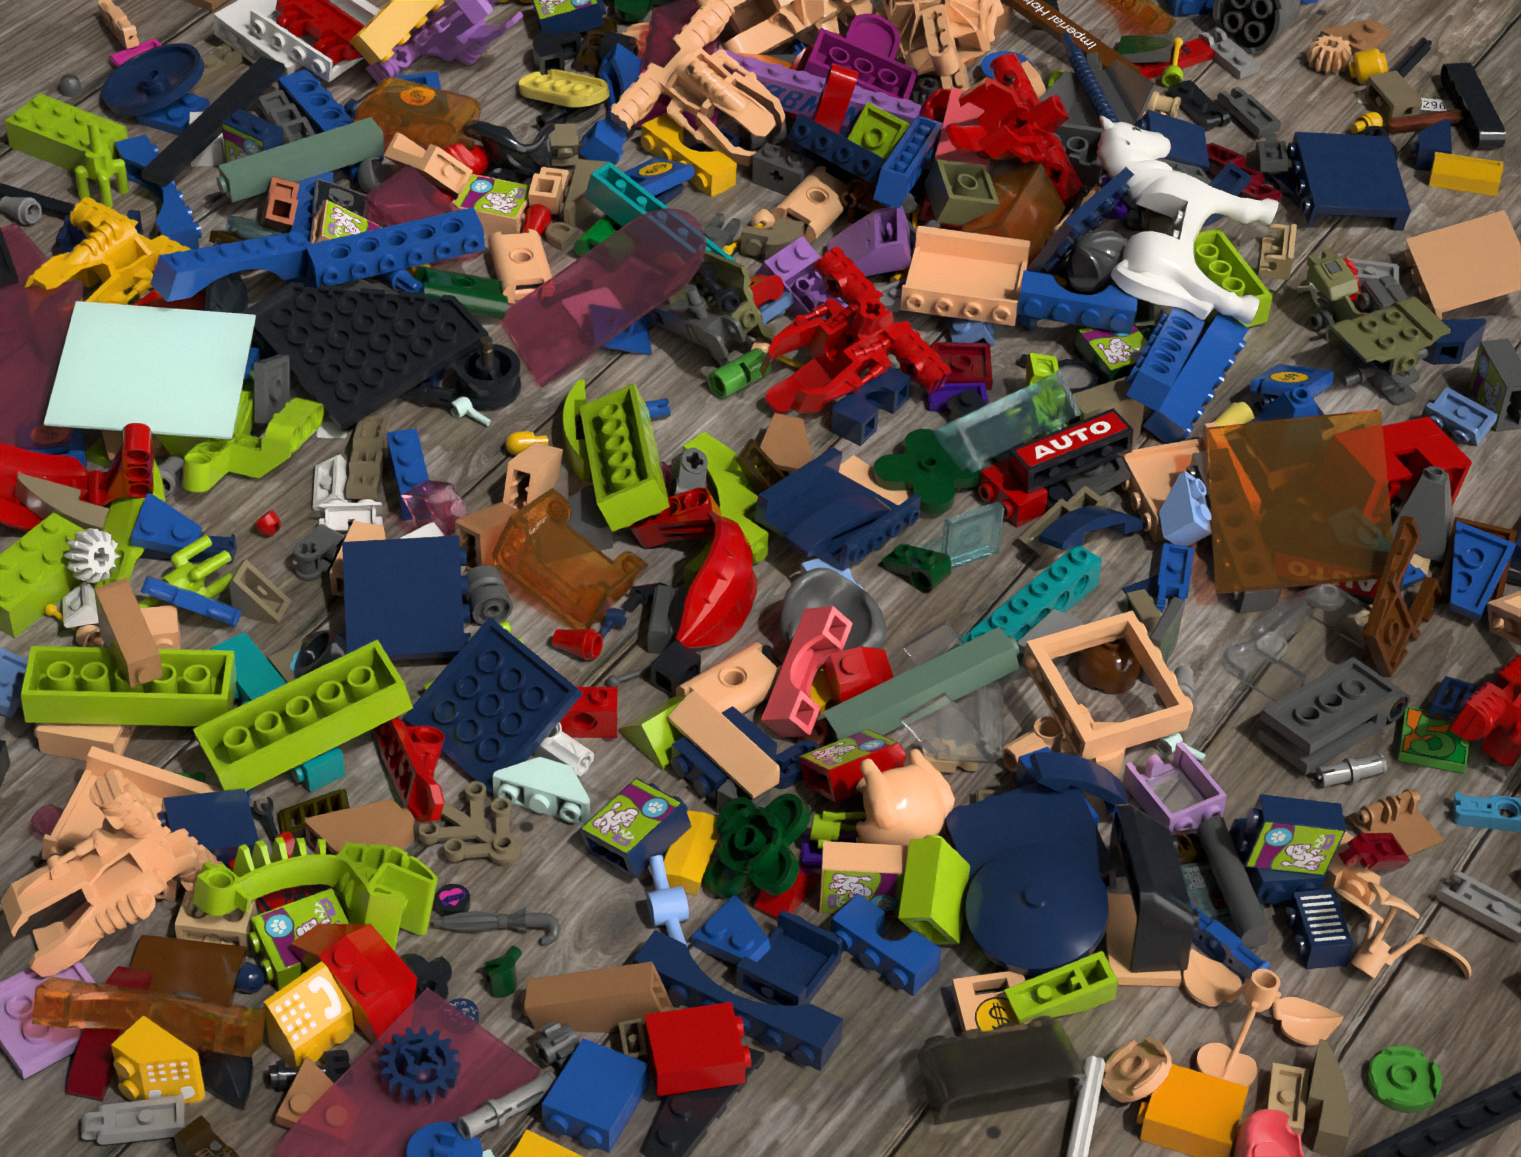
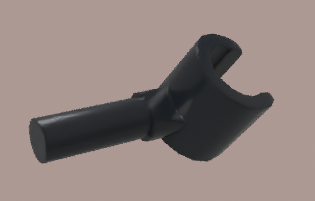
M267 796L268 803L270 804V808L267 811L262 812L258 810L256 801L253 803L255 814L259 818H263L271 841L274 842L279 834L272 815L274 803Z

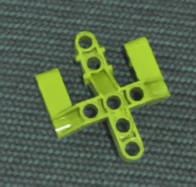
M253 375L251 382L243 381L232 439L166 434L155 435L171 455H178L183 458V488L191 492H205L212 488L228 472L259 479L289 459L291 454L297 451L319 429L324 416V405L301 398H294L290 403H285L284 409L279 413L273 414V419L266 428L265 437L250 436L255 422Z

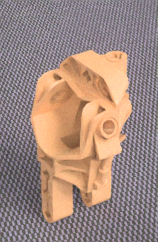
M694 0V3L700 9L704 3L707 5L710 0ZM726 0L729 6L735 10V14L730 16L729 22L737 36L724 43L722 48L734 54L740 52L764 55L786 43L794 42L795 39L810 46L814 44L821 28L839 34L837 18H840L849 29L852 20L860 14H875L876 10L870 0Z
M882 0L884 7H878L875 15L890 21L900 34L901 40L895 59L904 65L918 70L917 75L941 76L943 89L951 90L952 87L956 88L957 85L958 89L968 90L970 84L966 67L973 66L981 55L990 51V42L995 39L993 32L997 17L1004 13L1001 1Z

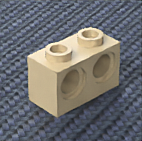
M185 892L175 922L177 939L246 946L247 955L249 954L251 944L248 933L253 932L251 917L257 915L255 899L251 901L250 910L246 914L237 908L225 915L213 916L205 913L193 903L194 892Z

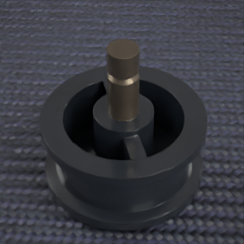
M483 336L480 339L481 345L455 361V372L458 377L456 381L457 394L459 397H467L475 410L505 406L515 401L521 391V379L519 377L521 366L517 354L505 346L493 344L490 336Z

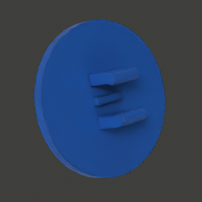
M435 1122L423 1126L410 1138L406 1157L483 1156V1149L479 1138L474 1136L470 1140L463 1139L458 1132L456 1123Z

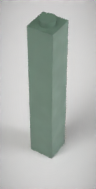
M369 117L218 165L220 176L216 179L218 188L233 203L267 192L272 176L298 182L361 162L369 157L385 154L383 131Z
M1000 627L991 630L824 711L823 714L829 732L836 742L866 729L881 735L897 729L1020 669L1016 656L1020 654L1018 644L1013 636L1007 637Z

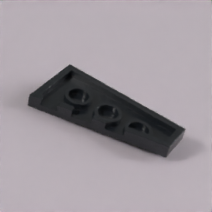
M749 1048L751 1067L745 1070L744 1084L668 1095L645 1147V1156L689 1157L707 1134V1129L716 1118L719 1119L725 1112L728 1102L735 1093H740L747 1084V1079L755 1069L758 1070L762 1065L765 1052Z

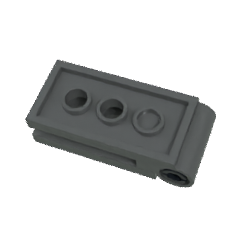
M1352 657L1262 709L1261 720L1267 725L1259 729L1257 739L1306 775L1386 726L1387 720L1390 722L1398 720L1408 708L1410 696L1364 663Z

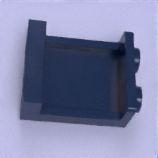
M782 910L778 914L777 927L768 938L771 949L758 962L744 956L737 965L736 988L771 1005L795 1006L809 1004L841 962L843 941L833 932L823 930L807 922L801 916Z

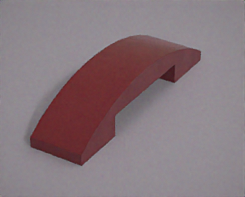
M117 966L95 1001L81 1035L67 1084L66 1092L68 1095L103 1102L116 1070L113 1065L114 1056L111 1044L127 1030L136 1006H142L154 977L152 972Z

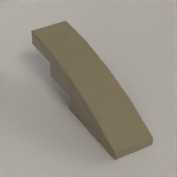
M368 415L358 421L353 436V452L349 462L346 499L377 500L387 450L386 433L389 432L390 415Z

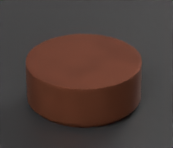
M816 720L810 736H797L796 743L813 741L820 747H824L829 742V728L822 721Z

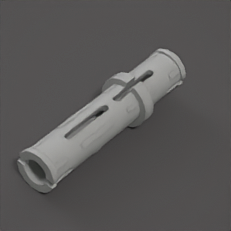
M547 1071L542 1076L496 1100L494 1098L485 1100L482 1103V1107L456 1120L459 1134L463 1139L470 1140L491 1127L497 1129L503 1126L506 1119L544 1100L555 1084L557 1077L552 1072L549 1073Z

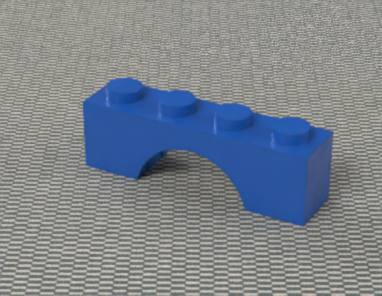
M1023 270L1016 314L1131 334L1137 310V297L1127 294L1120 287L1111 285L1098 294H1075L1059 286L1052 275Z

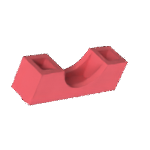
M834 606L804 609L761 719L763 723L782 738L810 736L821 708L811 699L812 681L829 654L843 651L853 625Z

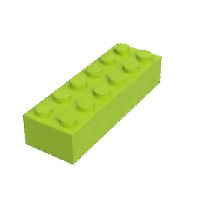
M635 383L580 406L597 505L612 532L630 527L641 519L658 515L664 509L669 508L649 410Z
M377 639L194 728L193 731L223 791L244 788L247 791L413 709L404 681Z
M31 646L21 690L25 722L200 726L233 709L237 680L234 651L158 649L163 677L130 688L106 647Z

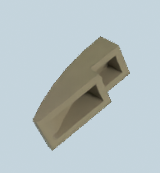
M19 473L15 496L43 520L54 512L84 530L94 528L98 529V531H104L109 508L80 501V489Z
M1085 485L1067 502L1064 499H1060L1018 538L1019 542L1040 558L1060 551V549L1039 542V535L1051 523L1075 509L1087 506L1108 507V503Z
M1319 1039L1308 1088L1305 1119L1318 1122L1312 1152L1332 1157H1343L1350 1123L1348 1093L1336 1056L1327 1040Z

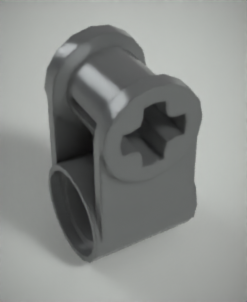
M689 448L673 464L668 497L699 487L706 488L708 460L701 450Z
M324 524L316 526L311 533L294 545L293 553L297 558V564L295 565L296 577L303 581H313L320 578L323 573L333 566L346 536Z

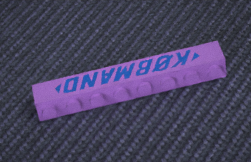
M715 48L713 54L719 51V49ZM725 50L727 55L736 60L742 68L756 74L757 80L773 96L780 100L783 111L797 115L800 113L812 118L826 78L811 75L806 71L785 68L780 64L763 62L755 57L741 56ZM724 64L723 67H724L731 75H732L734 72H737L738 74H740V75H742L743 77H745V76H744L742 73H740L739 71H737V70H732L731 68H729L728 66H726V65ZM856 85L842 125L853 129L866 102L909 124H912L916 116L920 114L922 105L908 99L902 100L891 97L883 92L862 89Z

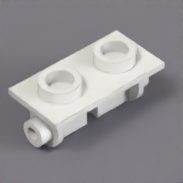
M363 499L357 503L331 500L326 504H319L321 516L319 525L324 524L339 533H348V522L353 521L383 526L381 502H375L371 499Z

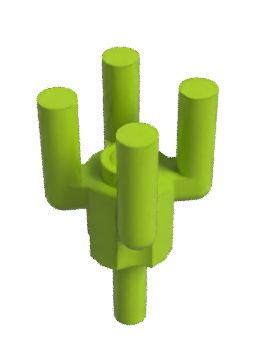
M91 119L87 121L90 143L83 148L86 165L77 166L74 171L79 200L81 201L85 197L90 198L87 178L95 180L96 186H99L101 203L112 208L113 201L109 178L114 173L116 175L118 193L127 194L129 192L125 162L122 159L112 160L109 144L101 142L98 121Z
M203 535L171 556V562L176 569L159 580L209 598H214L229 588V581L233 575L228 573L207 587H204V580L206 576L230 562L231 556L226 550H223L198 565L190 563L189 559L212 546L210 538L207 535ZM150 595L140 601L138 605L140 609L157 607L165 601Z

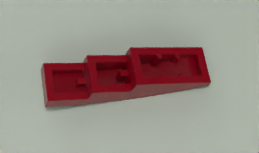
M1213 142L1207 144L1210 168L1206 172L1213 178L1229 162L1250 175L1252 181L1237 197L1260 201L1266 198L1278 202L1281 201V191L1263 184V173L1246 167V156Z

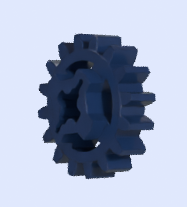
M421 1026L419 1034H414L411 1028L408 1027L405 1030V1037L402 1038L395 1033L392 1035L391 1044H384L383 1056H380L378 1066L381 1069L380 1081L388 1082L387 1092L389 1094L396 1091L400 1092V1102L405 1101L407 1097H412L414 1106H418L420 1098H426V1101L431 1105L434 1103L435 1094L444 1099L447 1097L448 1087L455 1088L461 1063L458 1062L459 1051L458 1049L450 1050L452 1043L450 1038L443 1041L439 1040V1030H435L432 1035L426 1034L425 1026Z

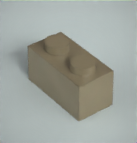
M1145 589L1127 593L1125 601L1127 612L1133 611L1138 621L1145 625L1147 632L1153 631L1162 616L1161 611L1154 605L1153 598L1148 595Z
M641 1018L619 1022L624 1054L648 1063L650 1068Z

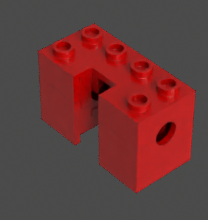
M1424 417L1333 436L1315 484L1341 513L1356 508L1375 526L1393 520L1394 515L1390 511L1396 496L1403 500L1422 470L1431 466L1442 468L1446 474H1449L1453 507L1472 461L1430 417Z

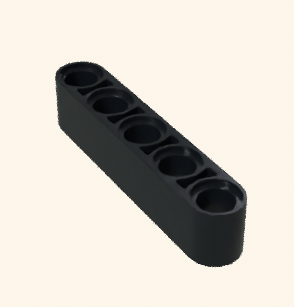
M1471 62L1443 64L1441 68L1442 85L1454 109L1462 111L1463 121L1461 123L1475 149L1502 148L1506 139L1505 128Z

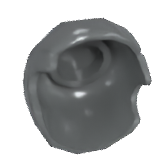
M380 157L364 159L358 170V182L364 193L369 196L385 195L387 197L395 194L396 181L391 166L388 163H378L377 161L380 160Z

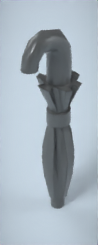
M527 907L509 915L471 911L443 916V918H434V927L464 932H479L498 926L499 928H508L509 926L527 933L528 927H548L549 934L542 936V946L549 945L557 940L561 930L557 918L548 913H527Z

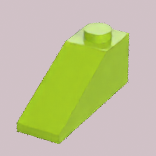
M1100 951L1004 990V994L1020 1024L1080 1013L1116 999L1118 979L1103 951Z

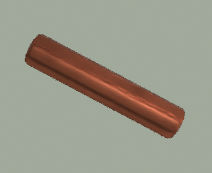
M1460 109L1395 117L1387 121L1388 132L1394 134L1423 130L1444 119H1450L1451 125H1458L1463 121V116Z

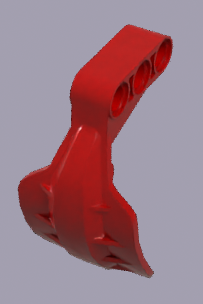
M813 44L804 48L797 55L791 69L803 71ZM832 63L812 118H808L839 134L856 86L859 71ZM784 111L786 115L796 120L797 114Z
M130 423L123 427L122 444L108 472L98 470L89 472L73 456L49 455L0 442V523L29 532L43 521L41 517L15 496L19 473L80 489V501L102 507L116 498H146L147 493L153 494L154 456L150 427L142 423Z
M699 487L668 497L669 508L664 509L658 515L641 519L629 527L639 544L645 548L654 547L669 541L714 538L709 554L694 578L685 598L683 615L675 638L678 643L691 649L719 646L733 638L747 619L757 594V578L752 568L753 554L750 542L737 522L721 516L722 513L710 492L706 488Z

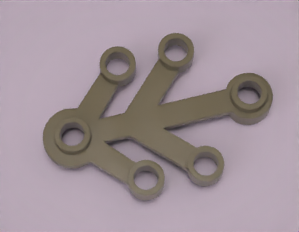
M479 781L470 782L465 789L466 799L470 803L471 818L445 801L441 816L456 826L439 827L433 821L424 822L419 826V838L422 843L431 845L438 841H446L444 844L445 857L449 861L457 862L463 858L490 857L496 865L509 866L515 863L521 854L519 839L510 835L509 818L512 815V807L508 799L497 798L491 803V815L496 820V834L485 828L483 802L486 799V786ZM477 839L482 843L465 845L463 840ZM454 848L459 849L458 851H451Z

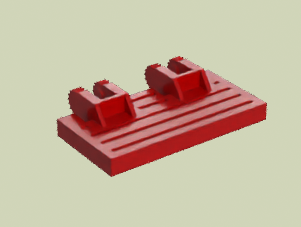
M277 0L275 9L281 15L277 18L276 24L287 29L296 37L311 34L319 39L313 48L333 60V63L345 60L352 61L363 57L349 41L365 25L329 0Z

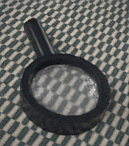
M1023 354L1021 356L1020 365L1026 367L1028 355ZM1078 359L1058 361L1061 376L1058 385L1065 384L1071 395L1098 385V373L1091 364Z

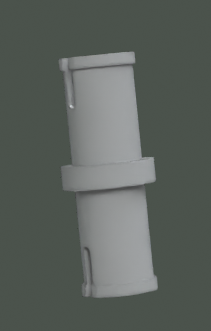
M1382 753L1358 759L1353 757L1344 758L1341 763L1317 767V781L1323 780V782H1319L1321 788L1349 782L1350 784L1358 783L1361 778L1385 774L1387 772L1386 760L1380 761L1384 757Z

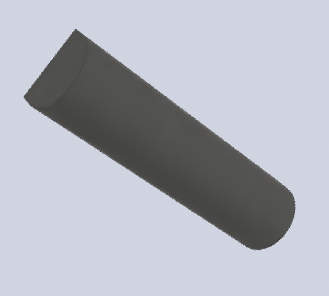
M1221 815L1208 818L1197 827L1196 833L1239 938L1243 940L1242 944L1247 947L1267 944L1268 927L1266 918L1226 823Z

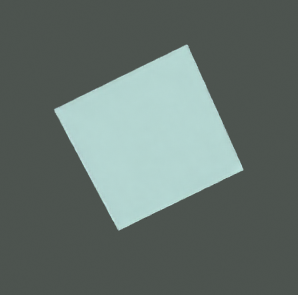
M76 301L44 425L122 431L123 427L127 424L142 423L149 426L153 434L232 439L256 315Z

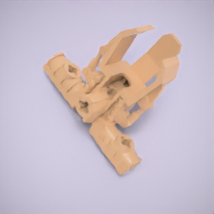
M710 0L707 5L704 3L693 15L689 25L685 24L682 28L683 31L679 35L676 34L673 38L676 42L673 48L677 51V54L664 68L651 62L647 66L648 70L638 76L639 80L636 83L633 82L619 97V102L617 104L614 103L610 107L612 109L611 120L618 123L622 129L625 128L627 131H630L633 124L635 125L639 120H642L651 111L660 94L668 95L672 100L667 107V116L673 118L681 127L686 128L694 136V140L697 143H703L713 151L719 150L734 162L748 166L753 164V156L757 152L734 147L710 121V118L714 115L715 107L731 116L752 135L765 138L776 126L775 120L779 124L780 132H782L785 124V114L780 100L773 96L757 80L754 72H748L742 68L736 60L727 55L725 50L721 49L710 56L702 49L703 46H706L718 37L725 24L729 21L730 16L735 14V10L729 6L726 0ZM724 64H725L726 66H728L729 68H731L732 70H737V71H739V72L742 73L745 77H743L742 75L738 74L737 72H734V73L731 75V74L723 67ZM686 110L696 116V125L699 127L697 131L688 124L687 119L681 114Z
M111 768L105 772V775L99 776L92 788L90 787V800L94 805L98 806L105 816L102 827L93 830L90 837L78 843L72 851L61 857L58 855L51 856L47 860V865L12 883L1 899L11 933L15 937L18 929L28 921L29 916L82 889L87 899L83 905L61 922H55L47 927L32 930L39 951L33 954L29 965L41 977L56 975L84 958L93 946L104 937V933L112 934L115 932V928L123 929L127 926L126 923L128 922L134 924L138 922L137 918L139 917L142 920L148 918L155 907V896L167 889L166 882L174 876L178 877L188 892H194L196 876L201 874L202 864L211 861L216 866L222 863L221 861L218 862L216 856L207 850L206 847L198 845L197 839L193 836L189 837V832L184 828L170 833L171 830L167 826L161 827V821L157 818L156 814L162 808L158 804L153 805L151 803L153 800L149 796H144L143 791L132 783L129 778H123V773L118 769L114 770Z

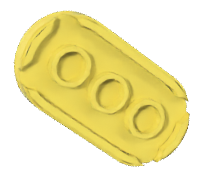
M552 69L547 71L548 74L541 75L538 71L523 76L519 81V93L523 97L566 107L594 105L606 100L610 95L608 83L605 80Z

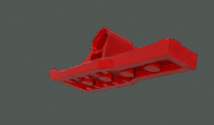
M399 716L373 728L379 743L382 759L405 808L411 812L412 816L419 823L440 820L445 800L441 786L433 778L445 739L442 731L431 726H405Z

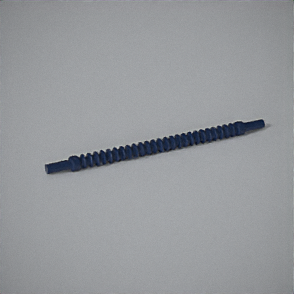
M1063 33L1060 36V40L1067 51V59L1078 80L1081 82L1086 95L1089 97L1092 106H1094L1096 114L1099 117L1101 115L1106 117L1113 123L1120 122L1106 95H1104V91L1099 85L1096 76L1091 71V67L1086 61L1082 50L1076 47L1069 33Z

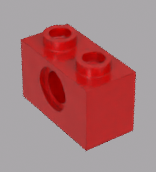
M1008 457L981 471L978 493L1004 519H1007L1018 528L1045 514L1048 491L1041 488L1027 494L1008 472Z
M576 686L583 695L560 720L562 732L571 738H617L618 687Z

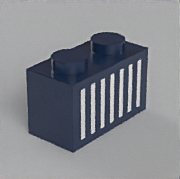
M1334 889L1293 892L1290 907H1287L1285 911L1286 923L1289 928H1293L1295 950L1298 956H1302L1306 969L1347 966L1353 942Z

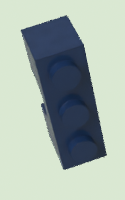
M889 367L886 373L880 374L875 379H870L862 385L859 392L848 393L840 403L837 402L830 412V418L832 419L831 432L862 446L877 431L878 410L882 409L894 414L909 399L911 376Z

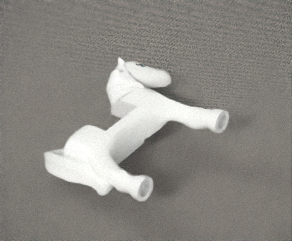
M1101 115L1099 119L1103 133L1098 143L1097 155L1101 160L1103 169L1113 179L1127 167L1135 174L1127 183L1130 189L1126 193H1128L1132 201L1136 200L1137 205L1174 218L1172 223L1173 229H1167L1165 234L1147 231L1133 235L1126 242L1123 260L1112 270V279L1129 295L1157 305L1185 309L1201 320L1206 319L1212 309L1215 308L1222 315L1236 317L1242 323L1249 325L1256 314L1260 299L1252 295L1237 296L1234 292L1224 290L1206 277L1196 265L1194 241L1205 220L1214 213L1227 216L1242 224L1256 221L1260 225L1269 227L1275 217L1279 202L1269 198L1261 201L1240 198L1213 188L1188 174L1174 171L1165 162L1156 160L1166 157L1170 152V141L1159 132L1142 130L1126 122L1113 123Z

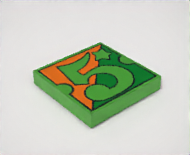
M1408 706L1403 716L1398 761L1464 774L1467 766L1469 740L1461 738L1450 730L1449 724L1451 722L1454 723L1455 718L1449 717L1447 722L1441 720L1442 714L1437 713L1435 718L1428 716L1430 710Z

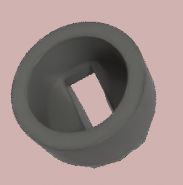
M65 74L60 78L59 88L63 96L74 97L81 93V83L77 76Z

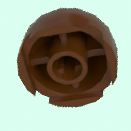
M1125 638L1080 650L1075 671L1078 679L1087 688L1093 690L1095 686L1099 689H1104L1103 694L1113 695L1124 693L1134 687L1140 674L1141 664Z

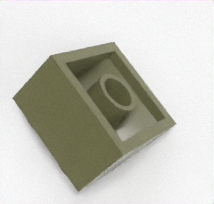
M936 159L924 182L936 222L964 225L997 209L1000 205L986 165Z

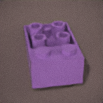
M901 205L900 208L887 207L872 211L827 242V251L830 252L835 246L841 248L844 255L850 258L859 270L865 274L863 275L864 277L910 268V227L903 206Z
M803 236L764 261L755 273V275H778L782 278L784 283L783 292H791L795 302L786 310L796 316L799 314L804 316L810 313L813 308L824 304L829 298L834 299L845 308L848 306L840 298H834L826 291L823 279L813 269L815 262L819 258L821 259V257ZM826 315L821 316L824 321L828 320Z

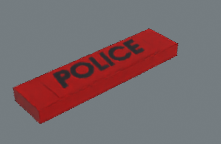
M1201 38L1185 42L1180 47L1177 66L1182 69L1213 59L1215 51ZM1172 46L1169 62L1133 64L1141 69L1140 74L1147 79L1161 76L1163 71L1172 65L1175 47Z

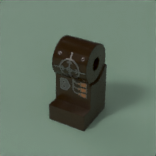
M202 1115L174 1135L178 1157H240L234 1149L227 1146L211 1130V1124Z

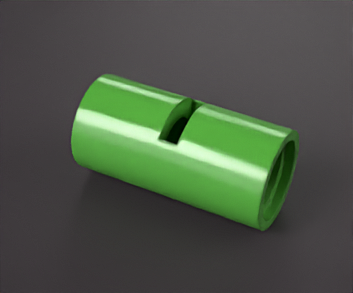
M755 348L709 373L707 379L713 394L719 399H725L763 378L759 369L766 354L761 349ZM771 364L768 366L764 377L770 374Z

